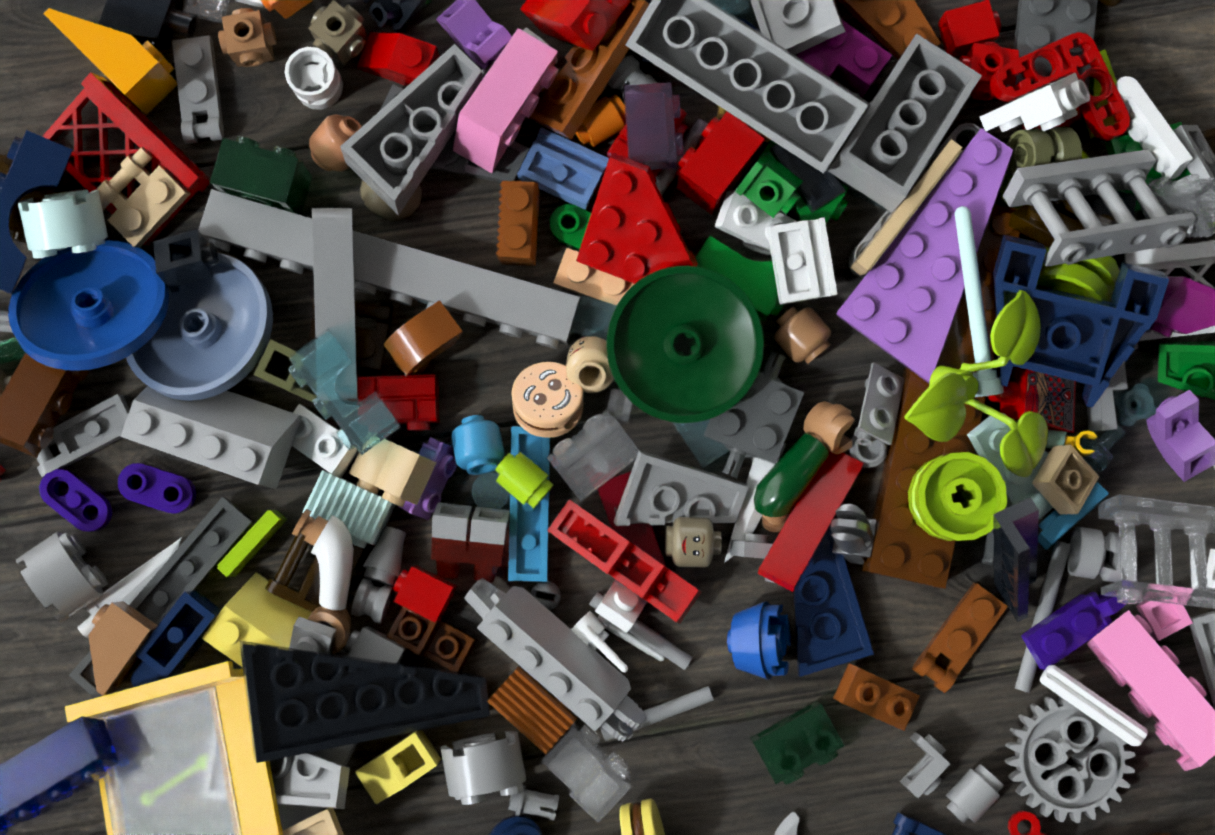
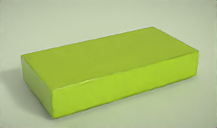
M267 510L217 565V569L226 577H235L288 519L277 510Z

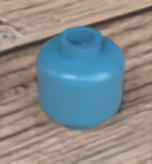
M472 415L462 419V424L457 426L451 434L456 464L460 468L466 469L467 473L471 475L486 474L494 471L497 464L504 457V447L499 426L493 421L484 420L482 415Z

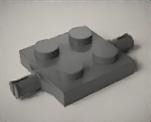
M770 352L763 372H758L754 383L746 395L726 412L711 418L705 430V438L721 443L730 451L722 473L729 475L733 463L736 462L731 473L733 478H738L745 458H758L773 465L777 463L803 398L804 392L785 385L777 378L786 359L781 354H779L776 364L772 368L777 353Z

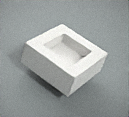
M615 580L595 612L628 633L647 601Z

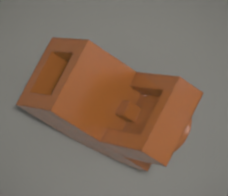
M439 300L396 330L386 340L384 346L391 354L396 366L406 376L408 374L419 375L425 371L431 359L456 344L463 331Z

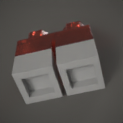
M437 503L432 515L431 559L436 560L438 577L458 578L460 563L475 564L474 580L478 581L484 578L489 583L494 582L497 569L501 567L505 553L510 510L476 507L471 520L472 506ZM471 522L470 542H468L469 526Z

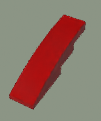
M570 499L547 530L606 574L612 576L679 624L702 593Z

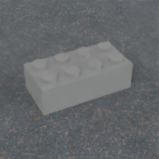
M916 34L831 164L828 172L893 213L909 193L982 75Z

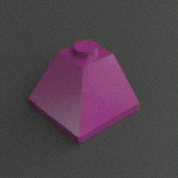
M1167 276L1169 282L1160 311L1149 331L1170 338L1172 332L1189 334L1215 326V289L1186 277Z

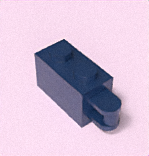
M197 590L185 591L135 654L142 662L131 676L132 685L137 687L179 675L205 640L202 637L221 609Z

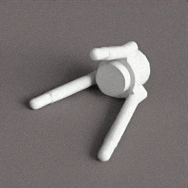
M591 611L585 614L571 629L587 646L590 645L594 650L598 648L622 672H627L628 667L604 642L609 636L605 629L659 661H664L665 659L663 655L640 639L624 632L601 615L596 617Z

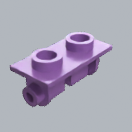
M431 437L427 444L423 442L419 455L437 463L417 505L405 501L403 507L398 506L408 511V513L426 520L430 519L437 503L441 502V493L445 484L457 467L453 447Z

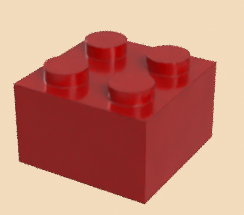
M728 111L721 120L715 116L708 123L701 134L703 138L699 143L700 146L697 150L691 146L678 163L679 169L676 172L679 176L676 188L711 215L724 201L727 191H731L756 160L765 138Z

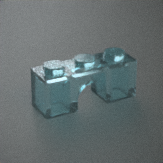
M329 328L290 355L289 360L293 364L288 368L290 374L302 388L308 384L317 396L312 400L313 404L326 420L332 416L341 429L336 434L349 451L356 447L359 453L363 455L400 428L398 420L376 391L364 400L357 402L345 400L338 394L335 388L336 378L340 372L353 362Z

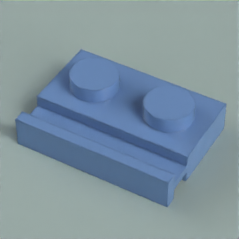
M541 127L535 142H533L517 173V179L525 182H536L540 190L586 210L607 167L609 158Z

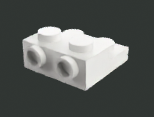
M1073 73L980 116V120L985 131L999 126L1001 132H1004L1024 123L1026 130L1040 125L1042 131H1046L1078 115L1076 108L1088 102L1090 95L1086 84L1082 80H1078L1076 73Z

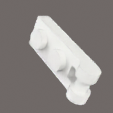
M1129 76L1121 77L1117 81L1116 87L1129 112L1130 124L1127 128L1128 133L1133 140L1139 142L1143 150L1149 149L1156 159L1153 169L1160 172L1166 182H1169L1180 176L1193 158L1138 81Z

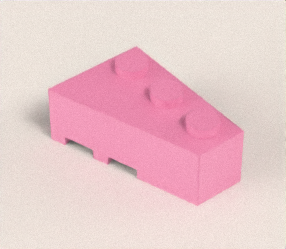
M518 28L460 111L453 151L488 172L493 173L507 147L515 140L525 117L529 118L535 110L540 99L538 95L542 88L548 89L553 83L559 70L554 67L558 51Z

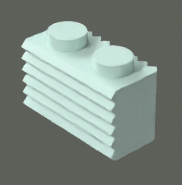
M322 470L302 513L308 509L312 511L311 517L316 519L320 516L328 521L334 515L346 525L351 533L352 543L365 549L367 543L376 545L396 504L381 498L382 496L378 494L376 495L362 489L350 481Z

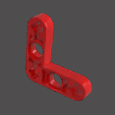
M1072 33L1013 60L997 70L990 80V88L994 96L1001 101L1010 102L1073 73H1076L1078 80H1082L1084 83L1087 77H1093L1099 81L1101 93L1099 96L1090 95V100L1079 106L1093 135L1100 140H1112L1123 134L1130 124L1129 112L1097 45L1091 36L1086 33ZM1080 47L1083 54L1072 57L1069 50ZM1036 58H1045L1050 62L1052 67L1050 76L1044 77L1037 73L1034 66ZM1090 64L1091 68L1079 74L1078 69ZM1024 72L1026 79H1023L1014 87H1005L1003 81L1006 78L1010 79ZM1105 99L1107 100L1108 104L1098 109L1095 108L1094 105ZM1113 116L1116 123L1106 127L1103 120L1106 117Z

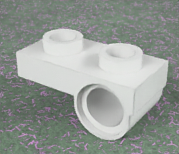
M735 190L726 193L714 227L743 240V245L753 251L771 255L767 228L774 225L793 223L796 220L780 212L772 218L746 196H740Z
M299 404L293 413L301 415L302 418L292 446L329 473L342 478L356 458L361 445Z

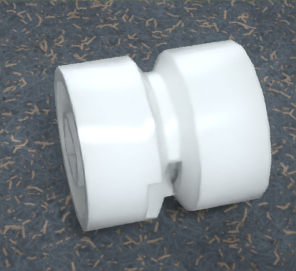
M305 47L298 49L289 57L285 66V77L287 83L303 105L311 109L322 110L331 107L339 100L343 90L342 78L334 62L326 52L316 47Z

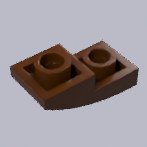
M403 606L387 635V638L412 652L423 655L448 670L456 672L462 671L478 640L442 620L435 623Z

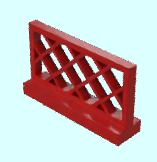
M90 72L81 83L84 89L42 137L55 141L63 131L73 130L74 152H72L71 157H74L75 164L69 160L66 170L88 192L97 190L98 186L95 183H102L104 180L110 181L113 178L109 177V156H133L139 150L134 149L135 143L139 148L144 147L152 154V172L159 165L165 167L191 193L143 244L144 246H149L197 191L203 192L212 180L107 78ZM90 100L98 107L99 124H82L81 110ZM107 117L114 123H107ZM99 129L100 151H83L82 130ZM108 129H121L125 133V150H108ZM100 156L101 178H89L84 174L83 157ZM135 178L127 185V198L135 191V182H138ZM112 203L106 207L112 215L117 210Z

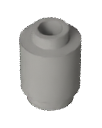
M979 764L974 771L970 768L945 795L951 801L946 807L961 822L965 823L970 819L976 823L1000 797L998 792L1004 785L985 767Z

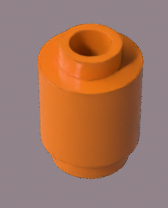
M616 94L609 98L604 96L594 103L575 134L583 145L589 142L592 147H595L620 132L624 124L629 120L630 115Z

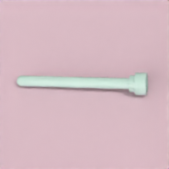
M961 206L955 211V221L976 364L991 361L971 212L969 208ZM991 368L973 373L979 385L975 397L1004 393L1001 377L997 376V370H992Z

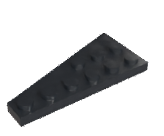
M240 641L253 755L256 763L490 716L489 703L487 702L486 678L482 675Z

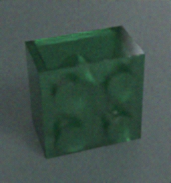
M237 136L236 141L223 138L210 183L218 191L301 215L312 175L304 166V162L296 158V152L274 146L273 151L259 148V142L242 136Z

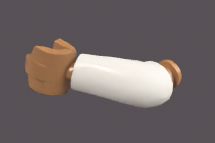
M306 509L292 534L298 536L301 533L306 536L304 541L314 546L311 553L316 555L319 563V604L321 606L315 608L308 617V620L314 622L325 621L337 629L332 653L335 654L342 650L350 636L351 617L345 608L353 564V543L351 533L342 520L334 515L331 516L329 521L320 516L315 519L310 516L312 511Z

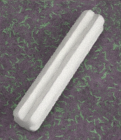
M1049 665L1042 673L1040 682L1131 746H1140L1148 734L1144 726L1056 665Z

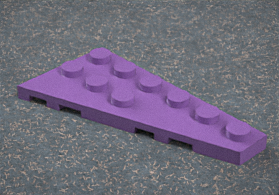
M982 128L836 313L839 318L927 383H929L931 374L937 367L965 290L955 211L961 206L969 208L977 254L1013 155L1012 148Z

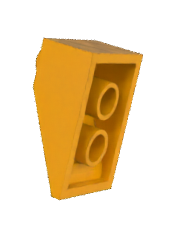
M50 8L43 13L146 115L177 86V81L170 75L175 68L148 40L141 45L132 35Z

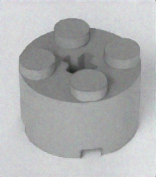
M57 531L18 557L16 563L27 566L20 571L24 580L45 608L53 604L60 611L54 617L58 621L64 622L104 594L102 588L108 585V581L97 566L91 567L85 563L81 556L87 552L74 534L69 536L66 532L62 534Z
M505 731L506 738L496 740L495 732L460 739L452 742L453 750L446 745L441 746L440 750L449 796L455 797V800H461L462 805H469L484 801L485 794L500 791L501 796H507L524 791L522 783L527 779L518 732Z

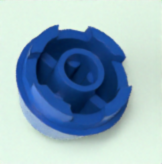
M765 601L734 614L731 630H728L727 646L729 653H732L736 669L768 680L772 679L773 676H785L788 673L790 664L788 661H783V656L786 654L787 645H791V634L788 615H780L783 610L782 604L770 605L768 601Z

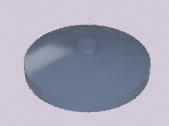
M218 253L219 263L212 265L213 277L179 286L180 291L172 293L169 290L168 310L160 328L144 346L126 357L135 375L157 393L172 399L187 401L210 398L238 384L253 370L261 359L272 331V304L262 281L249 267L236 258Z

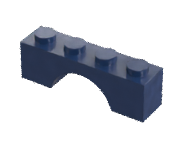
M26 130L23 139L15 136L7 158L13 160L8 174L0 172V290L11 295L27 261V257L16 247L10 236L9 220L15 205L27 194L42 189H57L72 155V149Z

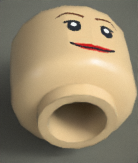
M596 336L583 337L577 340L569 349L566 362L567 377L571 382L581 386L583 392H600L606 389L614 380L608 363L606 340Z

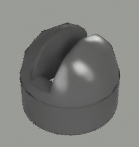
M550 580L547 582L539 581L533 586L530 594L534 598L536 597L537 590L556 594L554 601L536 598L549 611L558 606L561 600V590L556 583Z

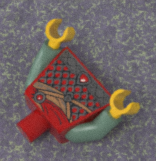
M1013 366L1008 386H1003L1004 393L988 396L990 401L1000 402V412L1014 419L1016 423L1021 415L1028 411L1042 415L1048 426L1046 448L1052 449L1054 446L1072 445L1082 457L1095 452V450L1083 449L1080 445V438L1096 439L1097 435L1094 432L1083 431L1075 437L1067 436V433H1074L1076 381Z

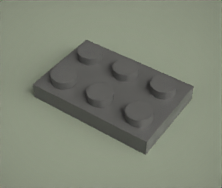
M1019 0L1013 49L1019 50L1020 58L1076 32L1086 33L1094 40L1097 0ZM1080 47L1069 50L1072 57L1083 54ZM1036 58L1034 66L1037 73L1044 77L1050 76L1052 73L1050 62L1045 58ZM1090 64L1078 69L1079 74L1091 68ZM1024 72L1016 76L1015 85L1026 79ZM1087 77L1085 79V84L1088 88V91L1090 85V77Z

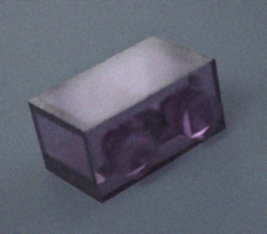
M671 82L624 85L628 158L649 166L651 170L675 168L677 156H683L682 132L675 133L674 118H680L681 116L679 94L672 95Z

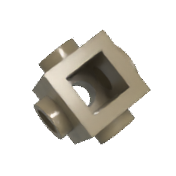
M333 0L328 7L323 6L318 9L311 19V26L308 29L315 39L312 45L326 52L330 58L333 56L345 66L351 58L356 57L362 51L366 44L368 35L362 25L365 20L350 5L347 4L343 8Z

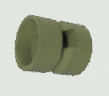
M1067 126L1053 127L1046 131H1042L1039 128L1018 130L1010 136L1007 146L1013 149V155L1008 167L1012 176L1017 168L1079 160L1082 157L1079 136L1073 128Z

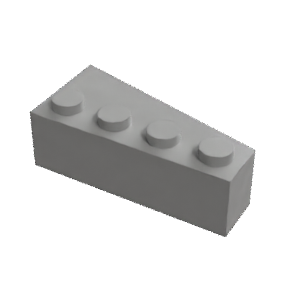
M454 44L340 146L345 163L398 216L457 129L460 111L483 80L482 70Z

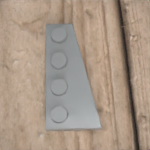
M214 721L202 798L229 801ZM311 753L270 760L278 805L345 809L349 767Z

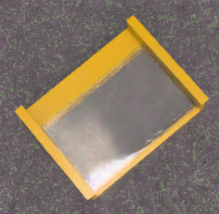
M226 661L65 706L67 722L89 721L107 835H283L270 761L256 763L254 760L243 669H234L232 661Z

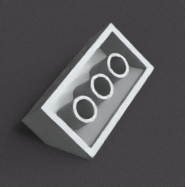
M147 386L133 400L120 437L257 485L277 489L302 416L230 391H225L206 399L187 401L166 397Z

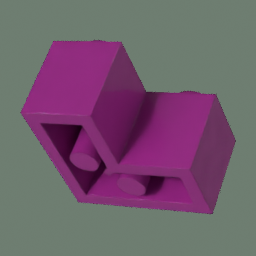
M842 20L846 32L798 53L797 57L829 78L834 77L853 92L860 93V97L863 98L892 55Z

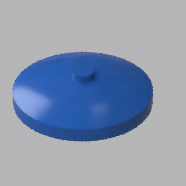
M105 240V244L97 245V249L93 251L73 253L72 248L67 247L57 251V255L43 258L21 278L12 293L9 303V324L21 348L26 354L41 364L56 369L74 371L100 368L130 356L154 336L163 323L168 310L169 290L156 273L155 260L138 247L112 240Z

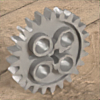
M1060 696L1058 704L1051 697H1044V709L1036 704H1030L1033 716L1031 718L1022 714L1018 716L1024 724L1022 730L1010 728V731L1018 737L1017 742L1005 744L1007 748L1015 751V756L1005 759V763L1017 769L1010 773L1008 778L1014 782L1022 781L1015 792L1020 796L1030 794L1026 804L1031 808L1041 804L1039 813L1045 817H1048L1054 810L1055 819L1059 822H1064L1067 813H1069L1072 821L1080 823L1082 812L1088 818L1095 820L1096 807L1109 813L1110 808L1107 803L1109 798L1118 802L1122 801L1120 795L1116 792L1118 786L1130 788V784L1122 779L1123 773H1135V769L1125 765V760L1134 757L1135 753L1124 749L1123 746L1127 742ZM1074 721H1079L1081 733L1076 739L1070 740L1067 735L1068 726ZM1093 737L1098 738L1097 743H1095L1093 746H1088L1093 740ZM1042 743H1048L1050 747L1048 758L1045 761L1037 762L1035 757L1037 747ZM1068 750L1074 752L1071 756L1073 760L1071 765L1065 763L1068 760L1066 755ZM1101 753L1104 764L1099 771L1092 772L1090 769L1091 758ZM1046 770H1051L1047 777L1042 779V773ZM1065 776H1070L1072 779L1071 789L1068 793L1059 794V781Z

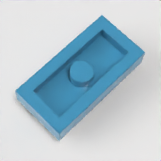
M1097 482L1078 514L1060 515L1054 510L1038 525L1043 530L1038 535V542L1048 550L1100 504L1109 493Z

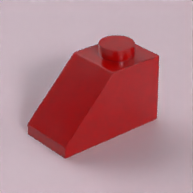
M370 32L357 68L408 86L432 65L440 55L437 46L402 33Z

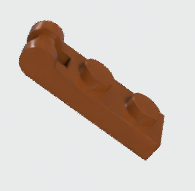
M973 583L916 660L912 670L921 677L927 675L935 681L934 686L937 689L946 693L1008 606L979 584ZM940 653L950 660L944 669L935 663Z

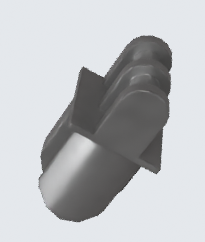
M843 504L835 511L838 518L831 522L830 529L833 533L831 535L834 539L832 553L842 554L845 560L850 563L864 564L865 557H871L877 520L867 519L864 512L856 505Z

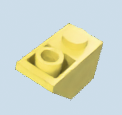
M423 730L412 732L356 770L355 773L375 804H378L432 770L442 759Z

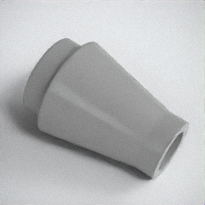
M384 526L382 535L363 565L366 568L364 578L383 585L393 586L395 578H398L400 575L405 532Z

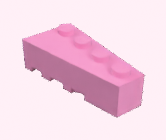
M1128 610L1094 636L1087 645L1118 685L1123 687L1127 684L1130 687L1131 691L1128 693V696L1138 712L1147 718L1152 716L1157 722L1154 724L1155 734L1162 743L1180 752L1182 756L1176 761L1182 769L1188 771L1201 767L1215 756V710L1204 698L1207 693L1202 685L1191 676L1187 678L1177 667L1180 662L1176 655L1167 646L1163 645L1160 647L1150 636L1153 631L1149 624L1140 615L1133 616Z

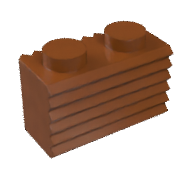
M503 180L500 183L501 190L499 191L501 198H499L500 206L498 207L500 213L498 214L499 221L497 222L499 226L497 229L499 236L496 237L498 240L496 245L498 249L496 252L497 258L502 265L536 266L539 185L536 182Z
M520 665L487 701L545 754L577 719V715Z

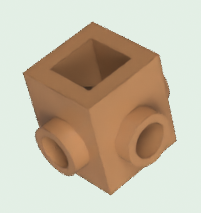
M241 8L234 10L232 15L222 17L224 30L218 31L221 50L223 54L228 53L238 67H255L263 64V62L275 60L272 45L277 44L275 29L272 22L265 20L260 10L255 11L251 8Z

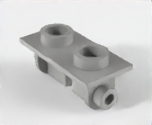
M874 362L871 364L869 378L865 381L866 392L859 425L855 429L854 435L857 437V443L863 446L872 445V442L876 439L891 445L904 378Z

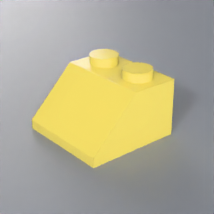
M258 572L227 602L202 637L203 640L241 667L243 665L240 641L289 648L293 626L297 618L308 619L312 613L265 590L269 580Z

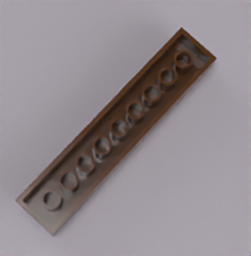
M994 204L988 226L977 252L991 361H993L995 353L991 346L990 335L996 319L993 271L1004 234L1018 238L1020 234L1019 231L1008 226L1011 213L1017 209ZM965 290L937 367L943 365L960 369L963 363L975 364ZM905 366L903 372L904 384L892 444L888 445L872 518L877 520L871 557H865L861 571L946 589L955 541H945L933 537L916 524L909 510L908 490L913 475L924 463L949 453L970 452L974 454L975 448L967 434L980 424L982 411L971 405L964 404L966 418L959 432L946 442L930 439L918 427L904 418L913 404L929 388V383ZM986 396L974 397V399L984 404ZM958 492L952 493L953 502L960 501V494Z

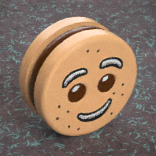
M556 362L533 364L517 376L512 387V405L515 419L525 431L532 435L544 438L561 436L572 430L582 417L584 405L583 388L568 379L566 366Z

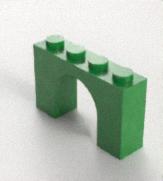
M770 140L759 159L766 153L773 157L769 150L777 143ZM842 184L846 191L814 213H811L801 197L790 211L796 222L816 220L824 217L825 223L830 218L837 221L849 203L843 199L848 187ZM764 186L767 191L775 196V191L772 187ZM712 236L708 237L695 258L698 263L697 267L715 271L734 282L750 299L760 320L765 321L770 313L777 317L784 304H779L772 261L761 262L748 259Z

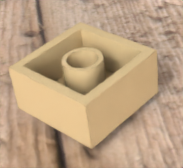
M1061 445L1052 447L1032 484L1060 515L1078 514L1099 476L1072 445Z

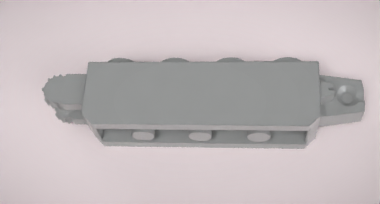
M481 578L466 594L464 599L483 619L477 629L591 729L596 731L601 726L611 736L613 735L618 741L621 740L623 742L633 736V729L641 727L645 723L646 715L644 711L627 696L631 690L629 680L590 645L587 646L567 625L523 587L513 586L505 593L484 578Z

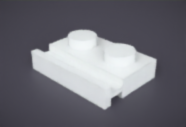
M825 217L810 221L805 220L774 225L767 228L780 305L837 295Z

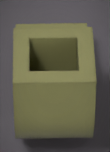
M270 339L253 375L324 408L328 399L318 400L316 361Z

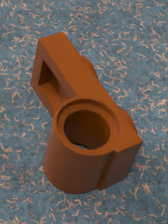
M848 663L833 699L905 731L920 695Z

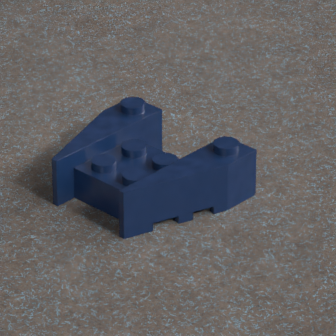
M1004 234L993 271L996 318L1004 306L1015 298L1018 291L1023 290L1028 293L1037 307L1041 332L1038 345L1025 364L1016 365L1009 360L1007 365L999 367L1001 385L1008 386L1013 366L1085 383L1082 397L1086 406L1093 408L1109 386L1111 378L1124 360L1127 361L1135 350L1134 347L1157 319L1169 278L1162 271L1122 262L1110 302L1039 286L1037 282L1047 251L1044 244Z

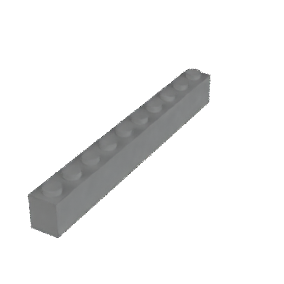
M211 189L198 230L208 242L214 244L216 250L229 253L230 248L233 247L245 251L244 257L257 262L266 263L267 258L281 261V268L294 273L302 274L304 268L314 271L312 218ZM353 231L355 290L370 295H375L376 290L390 293L389 299L394 302L411 306L413 301L427 304L426 309L440 300L448 312L451 311L464 315L462 321L471 325L485 327L486 322L499 325V332L516 338H521L522 333L537 337L536 343L558 349L559 343L568 345L579 309L580 297Z

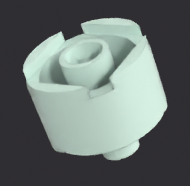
M78 190L44 195L45 198L42 199V202L34 203L33 198L18 202L28 250H32L33 258L57 255V251L67 247H71L73 253H83L96 250L97 245L105 244V238L108 237L99 190H93L88 193V190Z

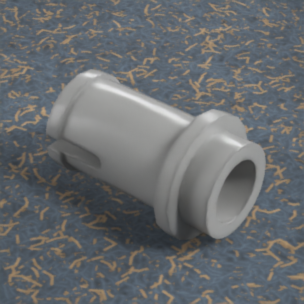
M523 785L524 791L510 796L508 810L515 811V816L525 813L554 821L559 795L525 789L526 786Z

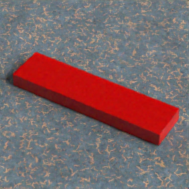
M829 452V457L800 496L759 567V575L792 592L794 591L831 526L832 520L835 519L837 515L835 513L836 509L844 503L862 471L864 463L844 453L833 454Z

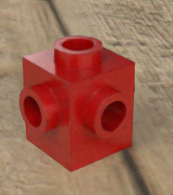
M989 41L974 43L966 56L961 55L959 60L982 75L970 95L977 100L998 99L990 88L991 77L1005 64L1018 59L1019 50L1000 47L999 44ZM1016 77L1006 78L1003 81L1005 87H1014Z

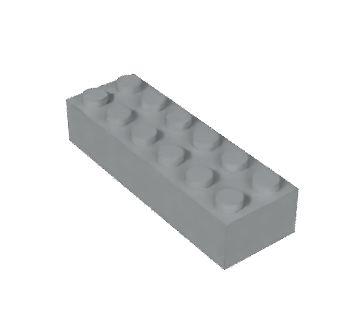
M652 0L626 43L627 47L823 174L828 170L870 106V103L710 0Z

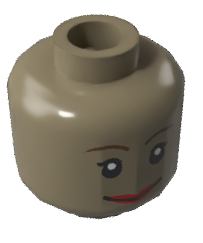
M678 517L674 520L673 526L666 527V557H672L673 564L678 567H708L712 562L713 554H721V531H714L713 523L709 518Z

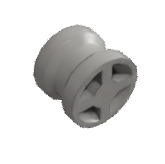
M363 578L353 601L351 615L357 617L367 615L372 618L373 622L382 624L392 599L393 587L388 585L378 587L373 584L372 580Z

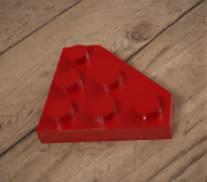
M612 153L609 157L576 261L633 284L645 276L664 268L698 265L692 251L688 250L680 234L681 229L668 202H664L655 184L657 180L651 168Z

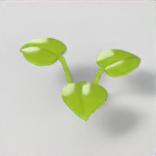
M1019 290L1015 298L1004 306L994 321L990 335L991 346L994 353L1000 356V358L976 364L963 363L960 369L943 365L937 367L931 374L929 388L918 398L904 416L908 422L918 427L927 437L938 442L949 441L959 432L966 418L964 404L971 405L1000 420L1011 429L1005 434L1000 443L1002 462L1011 473L1020 477L1030 476L1032 470L1040 462L1048 440L1047 423L1042 415L1032 411L1022 414L1016 423L1014 419L975 400L974 397L978 392L979 385L972 372L1007 365L1009 360L1013 364L1023 365L1032 356L1039 342L1041 324L1037 307L1027 292Z

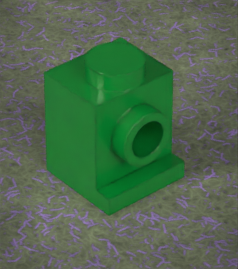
M766 153L755 163L735 192L740 196H746L774 218L780 211L787 215L801 197L796 193V190L803 181ZM764 186L772 187L775 191V196L767 191Z

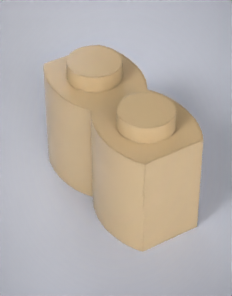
M368 431L349 474L359 478L356 486L376 495L382 489L384 493L381 498L403 507L405 501L415 505L418 504L437 462Z

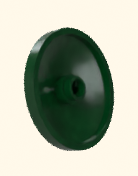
M697 266L664 268L645 276L635 283L618 302L609 322L606 340L610 370L623 394L645 413L661 420L676 423L705 421L726 412L746 395L757 377L764 348L760 319L747 295L727 277L715 271Z

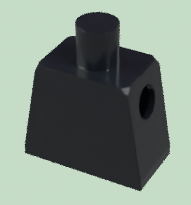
M106 0L98 24L130 34L141 45L148 40L155 48L167 49L173 33L189 38L193 36L197 25V17L181 11L184 0Z

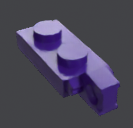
M1110 588L1099 595L1094 591L1087 595L1080 594L1027 630L1021 637L1039 669L1045 670L1049 665L1056 664L1100 633L1106 626L1112 623L1110 615L1118 612L1127 602L1120 590L1115 591Z

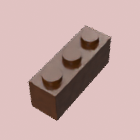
M25 353L0 397V443L37 458L41 450L46 448L51 442L54 433L53 428L59 417L68 411L72 403V394L79 381L84 380L90 370L74 371L48 367Z

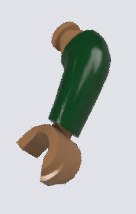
M826 401L815 405L804 421L803 429L805 434L758 483L754 496V506L757 512L762 514V524L766 530L770 532L781 531L797 500L829 457V452L840 454L852 448V440L843 435L855 420L851 416L852 411L841 404H832Z

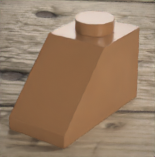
M124 601L112 602L110 605L105 604L102 606L92 620L95 626L88 635L96 691L102 696L114 693L139 659L135 654L158 626Z

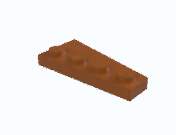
M838 0L898 60L916 34L937 47L941 43L915 0Z

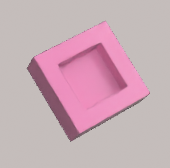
M1168 588L1136 605L1141 617L1149 624L1153 631L1151 634L1152 638L1157 641L1193 623L1175 588Z

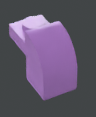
M456 0L436 18L454 42L483 70L498 58L512 37L503 25L495 23L489 18L476 0Z
M1190 389L1179 396H1171L1164 400L1156 408V414L1147 419V426L1153 441L1165 461L1185 482L1215 465V439L1199 423V399Z

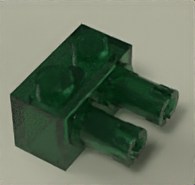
M817 700L749 737L775 784L783 781L784 785L801 778L805 774L803 769L817 762L818 766L834 760L839 756L837 750L844 747L825 709Z

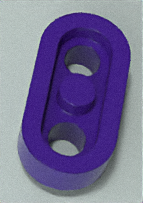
M141 463L130 464L121 471L118 477L119 491L126 499L167 513H184L193 506L196 500V489L189 479ZM139 475L142 478V486L136 490L132 487L131 482L135 476ZM175 487L179 492L177 500L172 502L168 498V491Z
M55 469L45 474L39 485L41 498L74 527L85 532H96L108 525L112 517V507L109 501L77 474L70 470ZM62 482H66L69 486L68 493L64 496L59 493V485ZM93 505L98 509V516L94 520L88 516V510Z

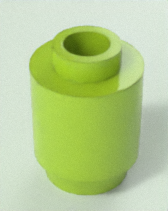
M519 452L516 456L508 453L495 469L500 474L496 482L523 505L528 503L532 508H535L554 486L547 479L549 475L522 452Z

